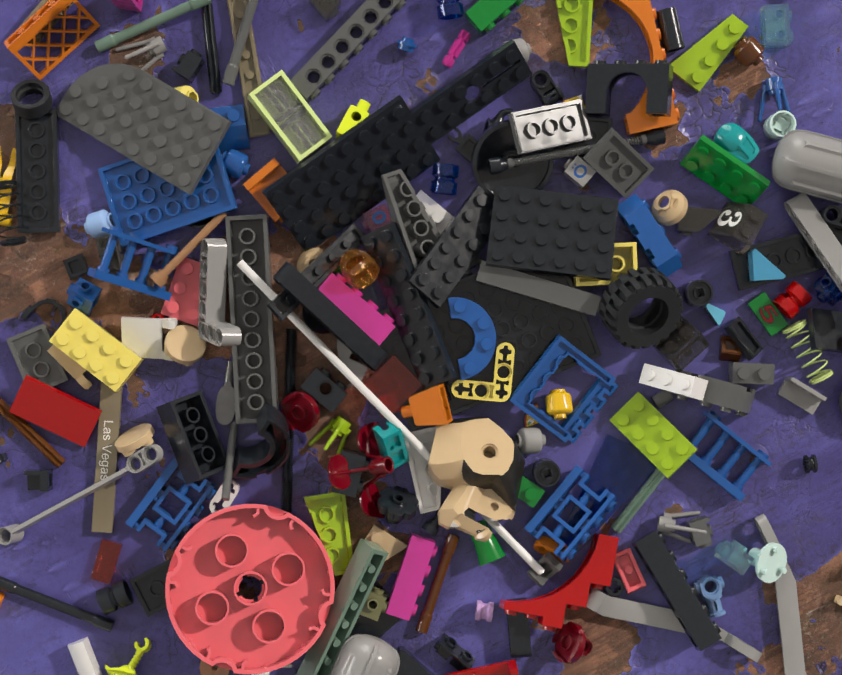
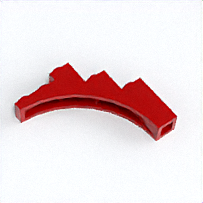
M594 533L590 549L583 563L573 576L560 587L532 599L517 601L501 599L499 608L504 609V613L517 616V612L525 613L524 617L537 619L538 616L537 623L543 625L545 630L555 631V628L562 629L566 604L569 609L579 610L580 607L586 608L590 584L591 587L603 589L604 586H611L619 538Z

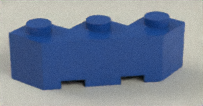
M634 194L618 205V216L631 231L637 246L647 256L651 268L661 271L668 277L683 267L680 261L682 256L676 247L673 248L665 235L664 227L656 222L649 211L650 206L644 198L641 200Z

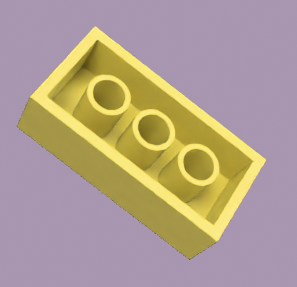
M74 308L49 340V342L115 392H119L144 360L76 308Z

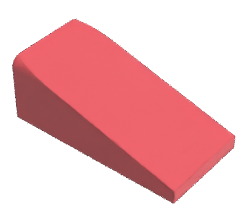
M628 548L616 553L614 564L627 594L645 588L647 586L631 549Z

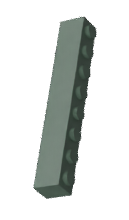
M360 539L335 591L334 602L331 604L325 621L326 626L317 641L307 651L296 675H330L341 647L349 638L389 554L377 543Z

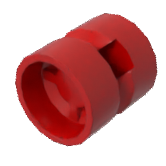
M792 281L785 288V293H780L772 302L784 316L792 320L800 312L799 308H804L812 300V297L799 283Z

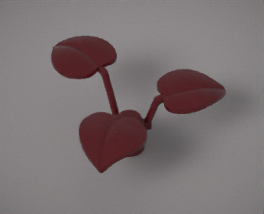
M372 422L362 426L357 434L359 450L365 453L366 458L373 459L368 467L348 470L346 458L343 455L337 454L333 455L329 460L328 477L334 488L343 490L350 486L349 474L369 470L376 477L364 485V490L361 491L359 496L360 506L367 516L385 518V515L381 514L376 506L379 491L374 482L385 477V474L392 473L394 463L390 457L382 458L381 455L378 456L380 452L373 428L379 422Z

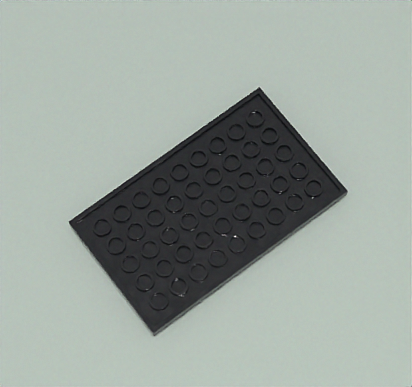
M516 270L575 288L570 276ZM477 273L460 279L447 297L465 298L480 305L490 316L496 331V346L490 362L478 374L464 380L493 382L496 348L504 342L510 343L515 350L511 392L518 387L558 334L590 359L601 356L587 317L583 313L475 281ZM447 298L439 308H436L427 300L458 376L448 380L451 388L454 381L460 380L457 359L464 357L470 352L474 344V334L466 322L450 318ZM389 308L379 312L382 316L387 313L393 319ZM394 321L393 325L395 328L381 343L380 347L389 355L384 365L402 407L410 405V396L423 390ZM504 346L503 349L499 350V353L503 354V360L498 359V364L506 363L510 365V360L506 361V356L511 354V350ZM568 355L560 363L554 374L579 364ZM506 366L499 367L497 371L498 376L506 378L509 375V369ZM496 380V384L500 383V390H496V394L499 396L507 394V391L503 388L504 384L508 385L509 381ZM459 383V386H455L454 390L458 391L459 395H462V391H469L468 396H472L471 389L473 383H469L470 388L463 387V383ZM478 385L475 388V393L479 397L484 396L487 392L484 385ZM454 396V399L449 401L451 414L454 415L487 401L462 399ZM413 417L406 418L411 432L425 427L416 426Z

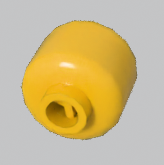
M565 389L551 390L545 397L546 412L549 416L554 417V420H564L567 418L566 415L572 413V397Z

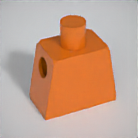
M444 383L410 396V405L401 407L402 417L404 419L413 417L416 426L446 425L453 421Z

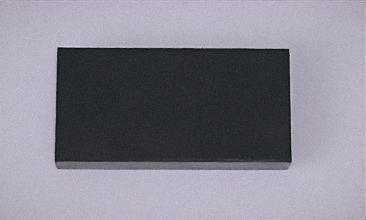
M739 316L724 328L748 361L754 359L764 349Z

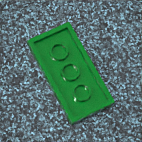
M703 134L680 162V165L745 210L755 202L771 182Z

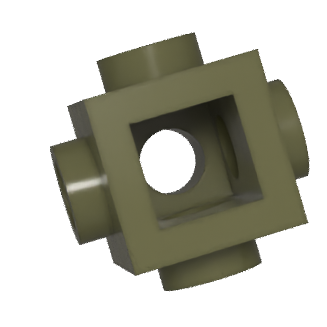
M372 587L360 615L378 621L381 612L385 613L389 603L386 601L387 595L383 594L384 590Z

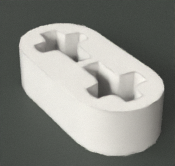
M232 479L235 493L230 492V500L224 501L222 504L224 508L230 507L239 493L240 486L236 480ZM223 483L210 502L209 509L212 513L216 512L214 502L218 503L221 500Z

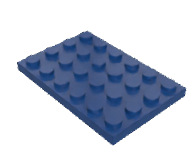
M219 147L192 195L129 158L98 169L115 227L123 229V234L144 241L238 209ZM119 237L121 247H127L129 240Z

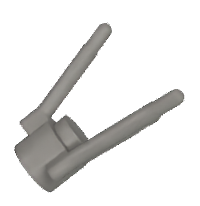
M158 36L117 47L115 51L118 52L146 45V47L124 56L125 59H128L148 50L151 56L156 54L153 59L141 68V70L145 71L156 61L165 57L163 53L167 49L161 37Z
M700 511L664 513V516L658 517L657 532H661L662 535L691 543V539L672 532L680 530L700 534L707 533L706 530L676 525V520L672 519L699 515Z

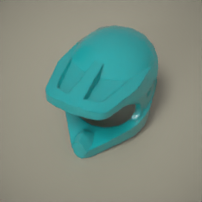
M735 123L722 125L715 134L714 142L746 165L754 160L759 153V147L751 135Z

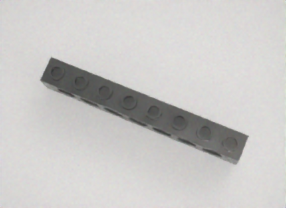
M366 0L290 80L307 102L310 99L315 100L322 92L320 89L324 84L328 86L335 79L336 76L334 74L339 69L342 71L350 63L348 59L353 54L356 56L362 51L365 41L367 39L371 41L377 35V29L381 25L385 26L392 19L391 14L395 10L400 11L406 4L405 0H388L391 5L386 9L379 6L382 0ZM367 15H374L377 19L374 23L370 24L365 21ZM358 29L362 32V36L357 39L353 38L351 32ZM340 44H345L348 50L345 53H339L337 47ZM331 59L334 61V65L331 68H325L322 65L323 61ZM311 74H318L320 76L317 83H310L308 81Z

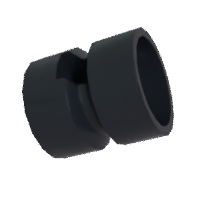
M702 279L690 281L682 289V298L689 306H704L713 297L711 284Z
M541 458L532 467V476L541 486L551 487L560 479V468L551 459Z
M124 579L113 583L111 588L103 587L96 591L98 604L105 615L118 610V606L124 608L134 603L130 587Z

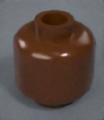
M743 36L733 47L735 49L734 56L745 67L752 64L756 66L764 58L762 56L764 47L753 36Z

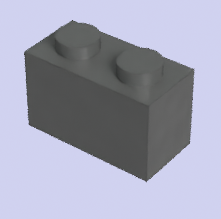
M728 362V382L774 385L775 364Z

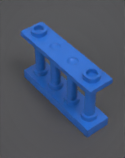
M112 225L110 229L102 227L101 231L110 234L100 266L98 265L97 269L89 267L87 275L170 301L172 293L165 291V286L161 288L156 283H154L153 287L147 285L148 281H146L156 249L166 252L162 270L174 258V255L179 253V248L169 244L165 248L123 234V229ZM121 237L129 240L120 270L114 275L109 273L110 269L108 267L117 239ZM137 243L148 246L138 278L136 277L135 281L128 279L129 275L127 273Z
M703 411L702 415L707 420L690 442L696 447L714 424L724 432L704 456L702 455L699 458L696 454H693L688 461L741 502L746 496L741 492L743 490L742 486L761 463L770 466L772 463L767 460L769 456L760 449L756 451L720 422L721 417L714 411L710 413ZM731 437L739 446L723 466L715 471L710 467V461ZM747 450L755 457L736 482L730 483L725 479L727 477L726 474L744 451Z

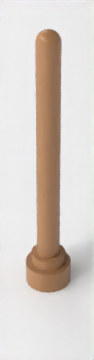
M227 213L215 216L162 270L154 271L149 277L162 288L167 283V276L201 243L202 239L206 238L227 216Z

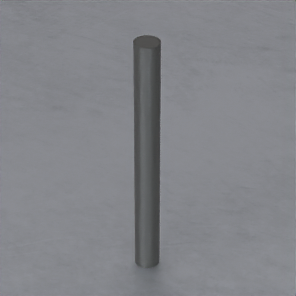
M236 421L230 423L221 496L223 501L230 500L238 432Z

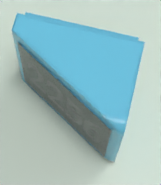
M709 303L702 306L713 324L720 326L726 312Z

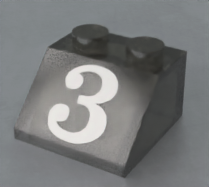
M726 202L707 235L743 256L753 244L769 214L752 204Z

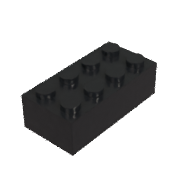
M202 390L156 407L186 485L225 470L226 452Z

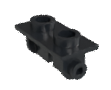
M445 633L440 642L437 641L433 646L436 649L435 652L445 660L452 656L453 659L449 663L458 671L472 668L475 661L472 654L464 650L457 644L455 639Z

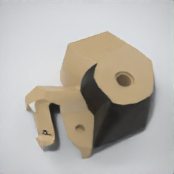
M489 418L453 419L452 422L446 425H437L427 469V475L430 476L434 483L451 490L437 513L438 524L448 530L451 527L474 536L475 540L487 542L493 532L484 525L466 517L464 511L471 508L496 521L501 519L512 520L515 515L526 462L514 441L501 427Z

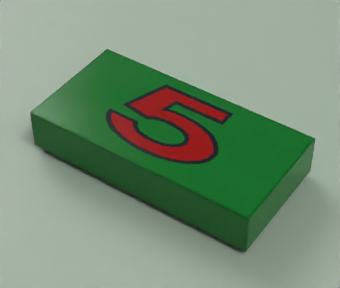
M765 291L747 303L770 337L788 325Z

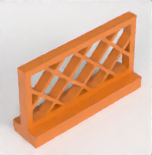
M49 0L3 43L12 54L41 80L91 35L100 24L78 0ZM74 2L77 6V15H66V7ZM54 18H62V29H52L51 21ZM66 18L77 19L76 29H65ZM80 19H90L93 23L88 29H80ZM39 32H47L46 43L35 42L36 35ZM50 32L61 33V43H50ZM65 33H76V40L73 43H65ZM24 46H32L31 57L21 56L18 51ZM35 46L46 47V57H35ZM50 47H61L60 54L57 57H49ZM35 61H46L45 68L38 73L34 69Z

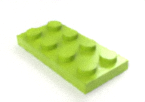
M639 392L609 420L668 479L697 451V448Z

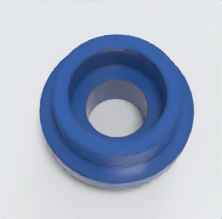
M403 36L402 40H397L399 43L397 48L413 52L414 48H417V44H414V39Z

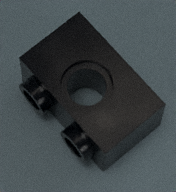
M316 367L300 387L333 413L347 396L348 392L346 389L348 387L339 380L337 382L333 381L330 378L332 374L324 367L321 369ZM326 382L331 385L332 390L329 394L321 392L320 386L322 383Z

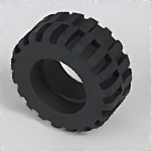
M638 267L637 270L633 268L627 270L626 274L621 273L618 275L617 280H612L608 285V290L605 289L602 295L604 299L600 301L599 307L601 310L599 313L602 323L616 341L625 347H631L632 349H640L642 347L644 349L649 348L652 344H659L663 338H668L670 336L669 333L676 329V323L680 322L682 316L680 312L683 311V299L674 284L661 271L651 267ZM653 298L650 307L643 314L629 318L631 311L638 303L645 299Z

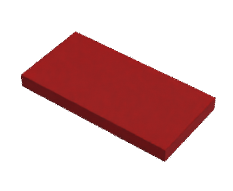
M26 375L9 412L85 447L102 410Z

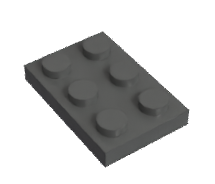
M612 127L583 157L625 199L654 170Z
M46 323L10 337L6 341L23 380L26 375H29L54 387L70 379L66 370L47 352L53 344L49 342L51 334Z

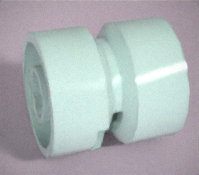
M778 111L765 120L763 125L764 133L771 140H781L785 134L796 129V119L788 111Z

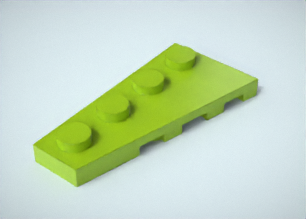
M556 0L568 67L588 68L590 62L593 0Z
M732 14L671 63L674 67L673 74L696 92H700L749 26Z
M332 492L304 496L318 537L330 558L334 576L344 575L353 556L345 495Z

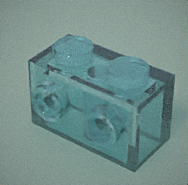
M789 4L762 6L759 10L761 45L764 47V50L785 49L789 47L794 39L793 30H790L792 10H789Z
M726 539L724 542L721 541L715 549L716 553L714 556L742 576L754 560L753 557L746 553L748 549L734 539L732 542Z

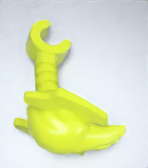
M147 637L144 638L145 646L142 648L137 641L134 642L136 652L129 665L110 668L105 664L107 673L109 675H136L134 668L139 664L143 654L151 649V641Z

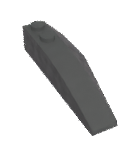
M401 169L381 175L391 222H395L415 270L441 234L437 230V225L425 211L426 208L422 201L420 202L415 195V190Z

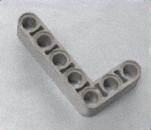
M204 238L200 246L198 333L201 339L218 347L238 346L242 341L240 328L225 322L227 243L224 238Z

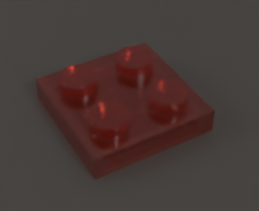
M395 355L364 383L392 413L422 386L419 380Z

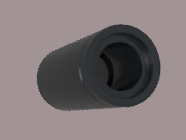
M676 7L657 11V21L665 53L684 49L685 45Z

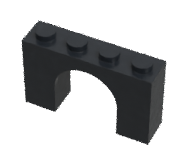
M596 60L594 64H588L585 113L589 116H610L611 92L614 85L621 78L634 75L643 78L647 86L646 114L650 117H671L674 67L667 60H655V63H647L646 60H635V63L615 60L614 64H607V61Z

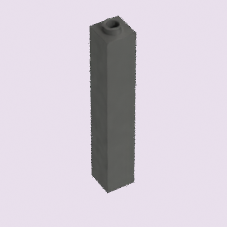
M481 261L475 279L477 282L590 316H596V313H599L601 310L599 307L601 296L516 270L486 266V261Z

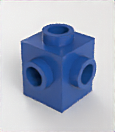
M80 277L75 284L71 283L67 290L69 295L67 304L89 314L98 303L102 289Z

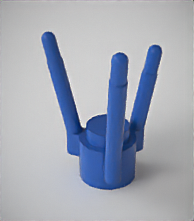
M782 77L765 79L766 85H762L758 122L762 121L767 92L769 96H776L779 111L782 110V97L785 111L791 113L785 87L782 84Z

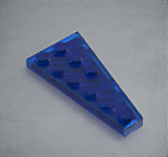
M609 434L606 435L588 474L591 478L585 485L598 496L605 489L609 490L610 493L616 496L615 502L617 504L611 512H605L602 516L603 521L597 528L593 527L591 529L589 539L657 468L635 446ZM582 489L577 498L578 501L585 493V491ZM594 498L588 501L585 506L593 513L588 520L594 516L607 498L601 504ZM574 504L566 523L574 528L585 515V512ZM565 529L559 539L569 546L581 530L574 536ZM580 543L577 546V552L584 546V544Z

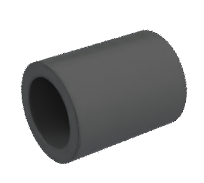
M662 390L651 397L655 406L661 409L672 402L674 397L671 392Z

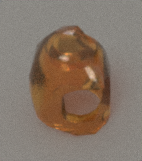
M351 249L345 251L340 260V270L344 279L355 289L366 288L378 277L380 271L378 264L363 250Z

